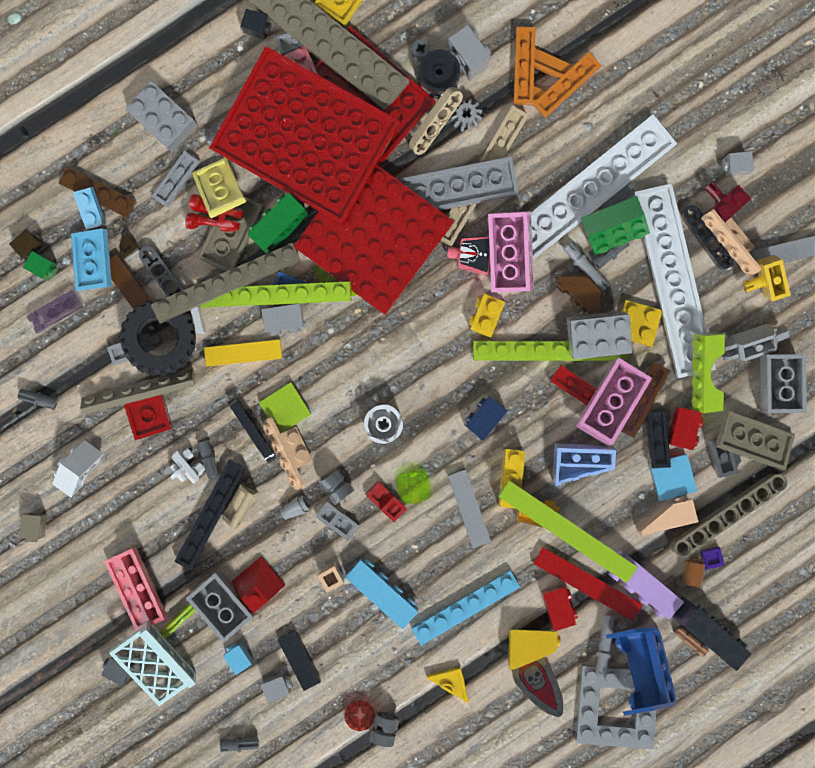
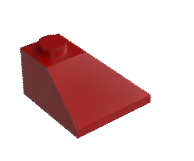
M262 556L232 580L241 600L253 614L285 586L284 582Z

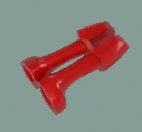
M192 194L189 200L190 209L193 212L208 213L202 197L199 194ZM234 207L219 214V218L188 213L185 218V226L191 230L202 225L219 227L224 232L239 231L241 224L229 221L227 218L242 219L243 211Z

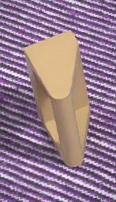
M240 484L222 516L227 525L233 529L240 526L258 494L243 484Z

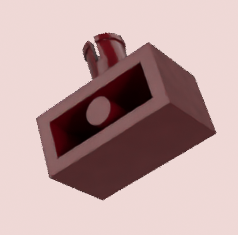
M713 181L704 189L716 201L715 205L706 213L714 209L725 223L751 200V197L740 185H737L728 193H724Z

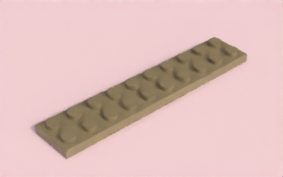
M247 0L260 12L268 15L271 21L384 112L387 111L409 84V80L310 0Z

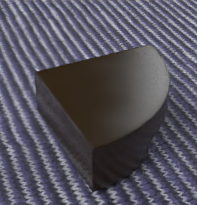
M129 233L122 237L120 244V255L125 260L140 249Z

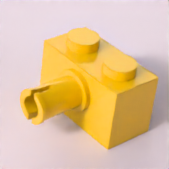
M775 255L756 260L761 267L758 277L742 281V285H745L743 289L746 293L762 287L763 296L772 302L791 296L783 259Z

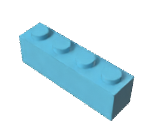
M361 558L346 574L345 578L400 628L404 629L418 613V604L410 597L407 599L402 594L403 590L396 584L394 586L388 582L389 578L383 572L378 573L374 569L375 565L369 559L364 560Z

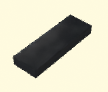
M666 410L649 411L646 417L650 469L671 468Z
M293 630L278 638L277 641L303 691L321 683V679L296 631Z

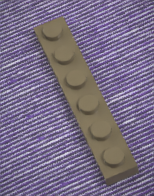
M193 369L182 370L178 373L160 376L159 378L143 380L136 384L124 385L112 390L108 389L97 394H89L81 398L80 410L84 415L195 386V374Z

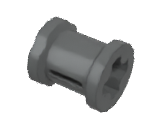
M423 39L413 43L412 56L415 61L420 62L429 52V44Z

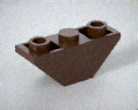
M560 276L555 280L557 289L563 294L566 292L570 296V302L575 307L579 306L584 311L583 315L600 314L601 290L588 277Z

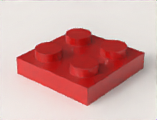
M162 394L124 404L134 440L173 429Z

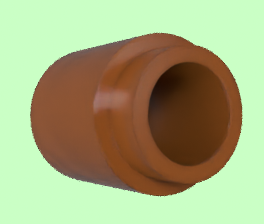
M690 557V560H686L683 573L684 584L700 586L705 569V563H702V559Z

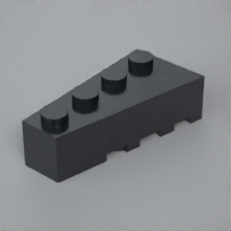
M681 596L680 599L684 603L672 617L735 671H738L751 655L746 649L748 645L740 638L735 640L733 638L735 634L726 626L724 629L721 628L720 625L722 623L716 617L706 615L709 611L702 605L696 606L684 596Z

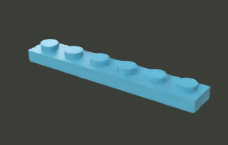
M508 570L413 626L411 630L422 646L520 588L512 572Z

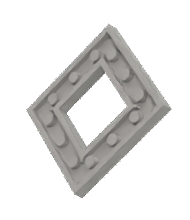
M582 664L576 743L653 750L656 710L636 713L634 726L598 724L600 687L635 690L630 668L608 667L607 676L594 674L596 670L595 665Z

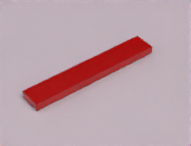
M541 547L533 561L534 565L632 621L635 620L643 606L633 598L544 547Z

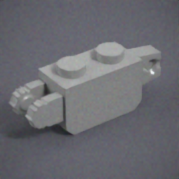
M768 324L731 335V339L725 341V351L727 352L722 355V360L728 361L739 358L741 361H748L775 352L778 349L777 343L789 338V331L785 326L770 327Z

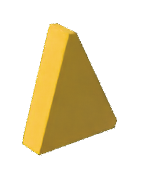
M461 666L426 674L428 680L469 703Z

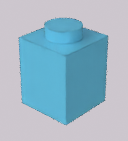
M242 641L238 644L233 642L225 648L226 652L223 658L235 675L252 665L254 659Z

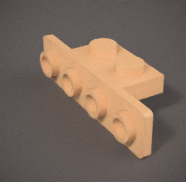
M714 209L701 217L705 225L713 232L718 241L722 243L747 276L750 277L761 270V267L749 253L755 246L732 218L725 223Z
M272 417L262 422L263 430L269 436L272 442L271 446L280 458V465L286 471L290 485L295 490L304 487L305 484L297 468L313 460L297 427L280 434Z

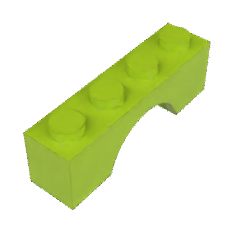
M715 332L693 334L692 410L701 413L723 411L724 392L718 390L713 385L711 370L714 362L721 355L725 354V334Z

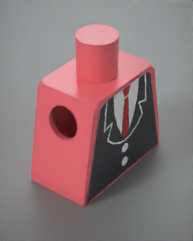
M489 237L461 239L460 248L448 246L447 258L458 259L457 268L487 276L490 263Z

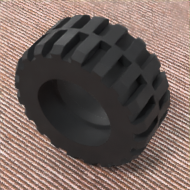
M149 300L145 301V304L141 306L138 304L132 312L129 311L126 315L127 318L121 325L120 344L125 357L133 367L135 366L139 371L149 373V375L165 376L168 373L177 372L179 368H183L187 361L191 359L196 345L195 327L188 313L180 314L165 321L173 326L177 334V343L174 349L162 356L147 353L140 344L141 330L146 324L158 321L151 308V304L155 302Z

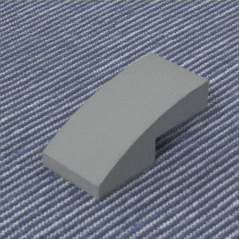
M326 502L316 515V518L337 532L346 541H349L360 526L329 502Z

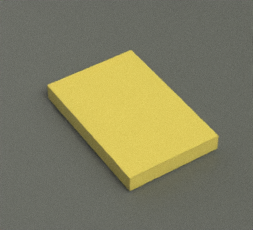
M220 159L192 173L211 218L246 202L228 159Z

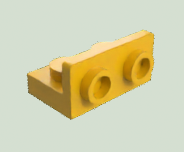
M484 293L482 297L479 296L475 307H478L477 312L471 315L468 322L471 325L470 330L491 338L505 302L491 297L487 293Z

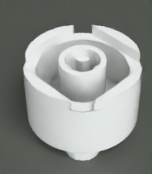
M378 405L367 413L364 419V428L368 437L374 442L381 444L390 443L400 435L403 428V420L400 413L394 407ZM387 419L389 427L381 429V425L378 422Z

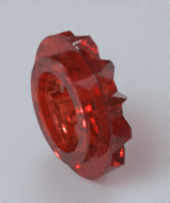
M361 699L352 701L345 710L344 718L346 724L355 731L369 729L375 718L374 707L368 701L366 702ZM359 708H361L362 714H365V716H362L361 723H359L358 716L354 715L358 713Z

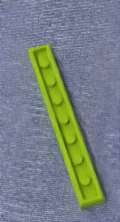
M508 480L499 493V498L624 582L628 583L637 570V566Z

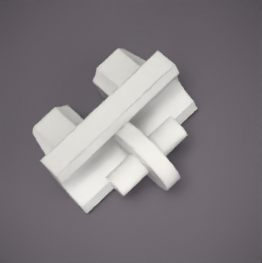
M188 448L179 453L176 451L171 457L178 465L177 467L173 464L170 467L174 472L171 476L173 480L178 477L182 482L185 481L187 478L182 474L184 473L194 484L205 470L199 462L193 467L188 465L187 461L193 458V454Z

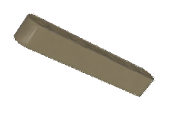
M776 473L766 475L675 537L670 543L671 551L681 557L690 555L785 490L788 485L786 477ZM777 477L779 484L774 487L773 480ZM762 488L763 495L758 498L757 491ZM746 499L747 506L742 509L741 502ZM731 510L732 516L726 519V511ZM711 521L716 522V527L713 530L709 529ZM699 531L700 538L697 541H694L693 535L695 532ZM683 542L685 547L681 552H678L677 546Z

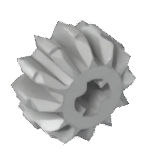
M462 99L461 105L459 104L452 114L453 116L450 117L451 121H456L454 127L457 128L461 125L460 131L462 132L465 127H467L469 132L472 131V126L477 128L478 122L482 121V117L479 116L482 114V109H477L479 104L476 102L472 105V99L465 103V100ZM465 112L466 114L468 112L470 114L469 118L467 116L464 118L463 113Z

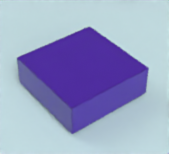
M719 546L700 550L702 562L705 563V570L724 566Z

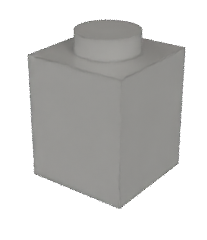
M752 151L729 153L725 156L724 160H722V170L725 171V176L747 175L754 171Z
M285 672L265 679L261 683L268 703L289 695L291 687H293L290 677H286Z

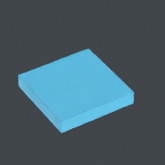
M687 454L670 458L671 468L651 469L659 501L697 492Z

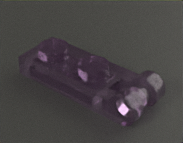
M71 290L27 316V319L33 323V329L38 334L80 310L83 306L75 292ZM40 316H42L45 320L42 323L39 320Z

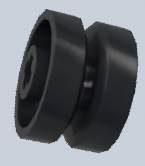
M443 49L428 52L421 59L418 67L419 86L435 99H440L443 93L450 87L457 89L461 74L457 58L451 52Z

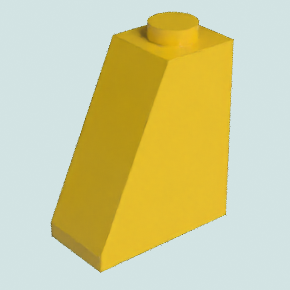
M509 629L508 669H517L557 652V647L561 645L560 636H557L556 631Z

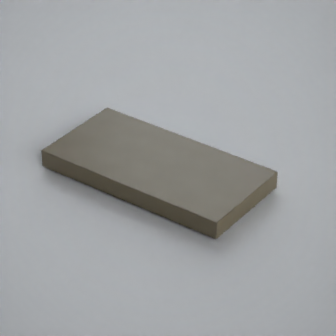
M244 196L246 202L236 207L243 211L242 219L227 218L229 221L241 224L239 231L224 232L219 227L212 226L197 258L225 272L236 268L250 239L247 235L248 229L254 222H258L265 206Z
M725 410L715 447L781 471H786L795 434L731 410Z

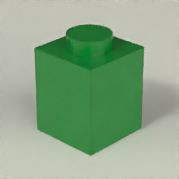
M32 251L23 268L49 281L50 278L52 279L56 275L58 264Z

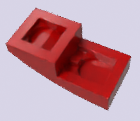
M378 480L365 493L366 497L393 522L407 510Z

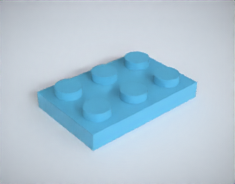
M102 228L71 234L75 290L86 291L112 287L107 229Z

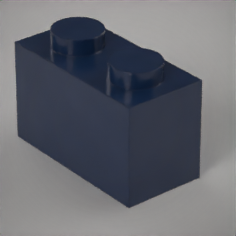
M490 396L487 399L483 397L477 404L479 409L475 413L471 412L464 420L467 422L464 426L482 441L508 412Z

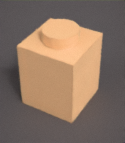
M336 563L318 574V578L327 593L345 582V578Z

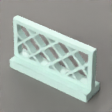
M148 620L141 625L139 630L109 650V654L158 706L187 686L190 688L196 684V672ZM140 636L145 641V646L133 645V640ZM121 649L130 650L129 657H121L117 652ZM132 650L144 651L143 658H132ZM146 651L155 652L158 655L157 659H145ZM130 662L142 663V670H133L130 667ZM144 664H156V671H144ZM158 665H167L170 668L169 673L158 672ZM143 676H154V684L145 683L142 680ZM157 677H167L168 685L156 684ZM171 678H179L182 683L178 686L170 685ZM155 689L167 690V693L159 698L155 694Z

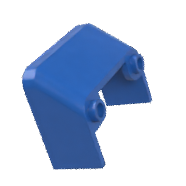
M657 627L639 628L606 635L607 639L616 638L615 645L617 649L627 654L635 692L631 693L628 700L632 710L623 711V714L630 715L675 706L676 695L659 629Z

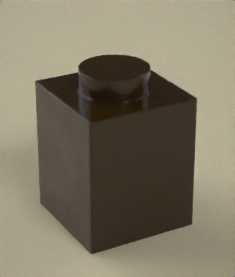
M28 229L23 230L9 243L14 251L25 260L28 259L32 251L37 253L45 246L41 242L43 238L35 230L30 231Z

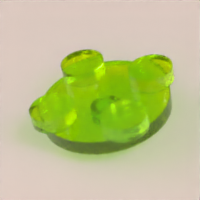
M410 470L398 475L397 490L403 503L417 504L430 498L431 485L426 471Z

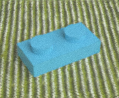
M93 187L73 192L86 230L106 224Z

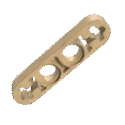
M450 87L443 93L410 140L409 147L415 154L421 155L425 153L461 103L463 95L455 87ZM445 109L444 114L438 117L439 112ZM433 125L431 132L427 133V129Z

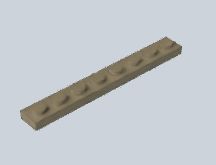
M293 243L151 304L159 324L300 262L301 259L293 247Z

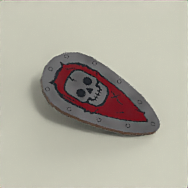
M544 658L512 670L515 684L533 704L554 717L562 716L564 705L562 694L555 675Z

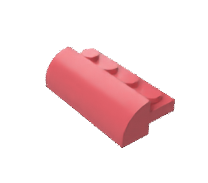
M137 547L104 561L136 631L147 620L153 625L168 618Z

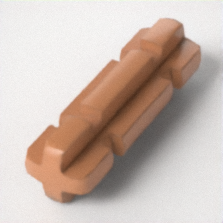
M678 626L674 634L694 651L696 650L699 655L704 657L708 653L709 649L683 627Z

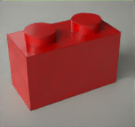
M675 407L668 436L669 445L694 450V447H697L699 442L698 430L703 425L702 413Z
M562 584L541 591L554 632L577 625L575 619L578 618L575 607H571L570 600H572V595L569 589H566Z

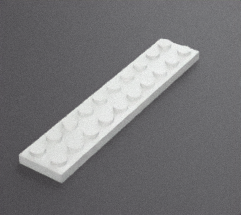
M651 115L531 212L533 260L582 221V217L593 213L677 145L654 115Z
M671 183L636 191L635 196H638L649 227L650 234L643 238L660 310H662V318L676 377L682 378L693 375V334L707 333ZM715 363L712 366V370H716Z

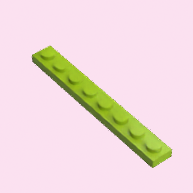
M351 281L244 286L201 305L200 308L352 301Z
M473 341V361H614L617 358L627 361V354L573 359L569 352V341Z

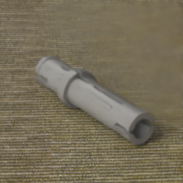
M573 242L563 249L574 261L573 264L578 266L601 292L610 285L587 260V255L585 253L582 254Z
M603 615L594 674L607 676L609 658L611 659L610 648L612 638L607 639L606 635L613 634L615 617Z

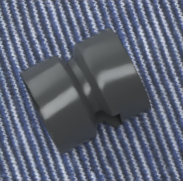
M339 469L319 483L324 492L330 493L329 498L334 505L354 491L350 483L343 481L344 476Z
M376 712L373 722L375 727L372 728L370 742L382 747H393L396 737L394 731L398 729L400 718L388 712Z

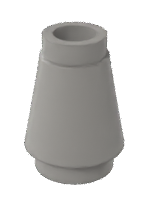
M297 496L280 512L286 520L307 513V510L310 509V504L305 496Z

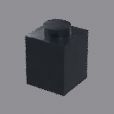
M246 9L240 27L244 34L265 40L266 34H269L271 31L272 23H270L268 15Z

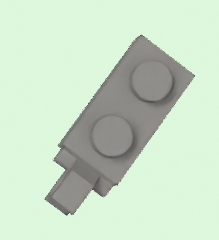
M149 334L140 335V344L147 353L155 350L154 345L163 342L161 335L158 334L152 337ZM120 343L107 347L113 366L128 361Z

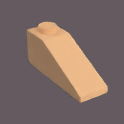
M686 496L674 498L675 501L669 502L637 529L638 534L646 535L698 522L693 499L686 498Z

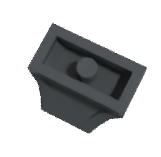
M632 182L629 183L598 209L602 210L635 197V185Z
M717 438L708 440V450L717 477L722 478L739 473L737 467L741 462L740 455L715 447Z

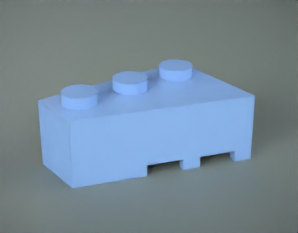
M555 443L553 482L555 486L571 480H579V478L585 476H593L614 470L616 449L612 445Z

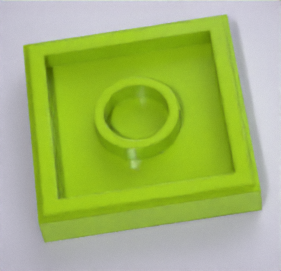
M292 382L259 402L267 417L273 418L280 434L312 415Z

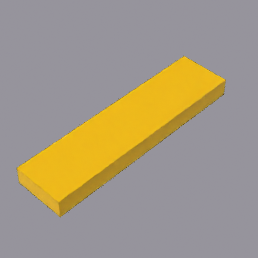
M281 340L204 347L206 367L283 359Z

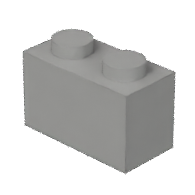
M300 303L261 309L265 333H270V336L282 335L281 331L289 330V333L301 332L300 328H305Z

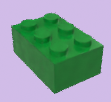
M289 193L281 195L276 201L277 204L272 209H267L262 215L263 218L258 223L254 222L248 229L247 235L266 254L274 251L308 217L305 208Z
M638 196L581 218L595 255L605 253L611 248L623 246L629 241L641 239L650 234Z

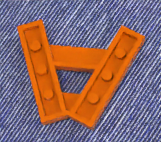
M516 27L513 105H532L546 119L598 71L602 65L588 52L573 66L535 48L536 27ZM534 68L559 80L547 91L534 86Z

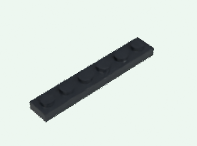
M231 459L228 460L174 562L189 570L194 568L247 469L246 467Z

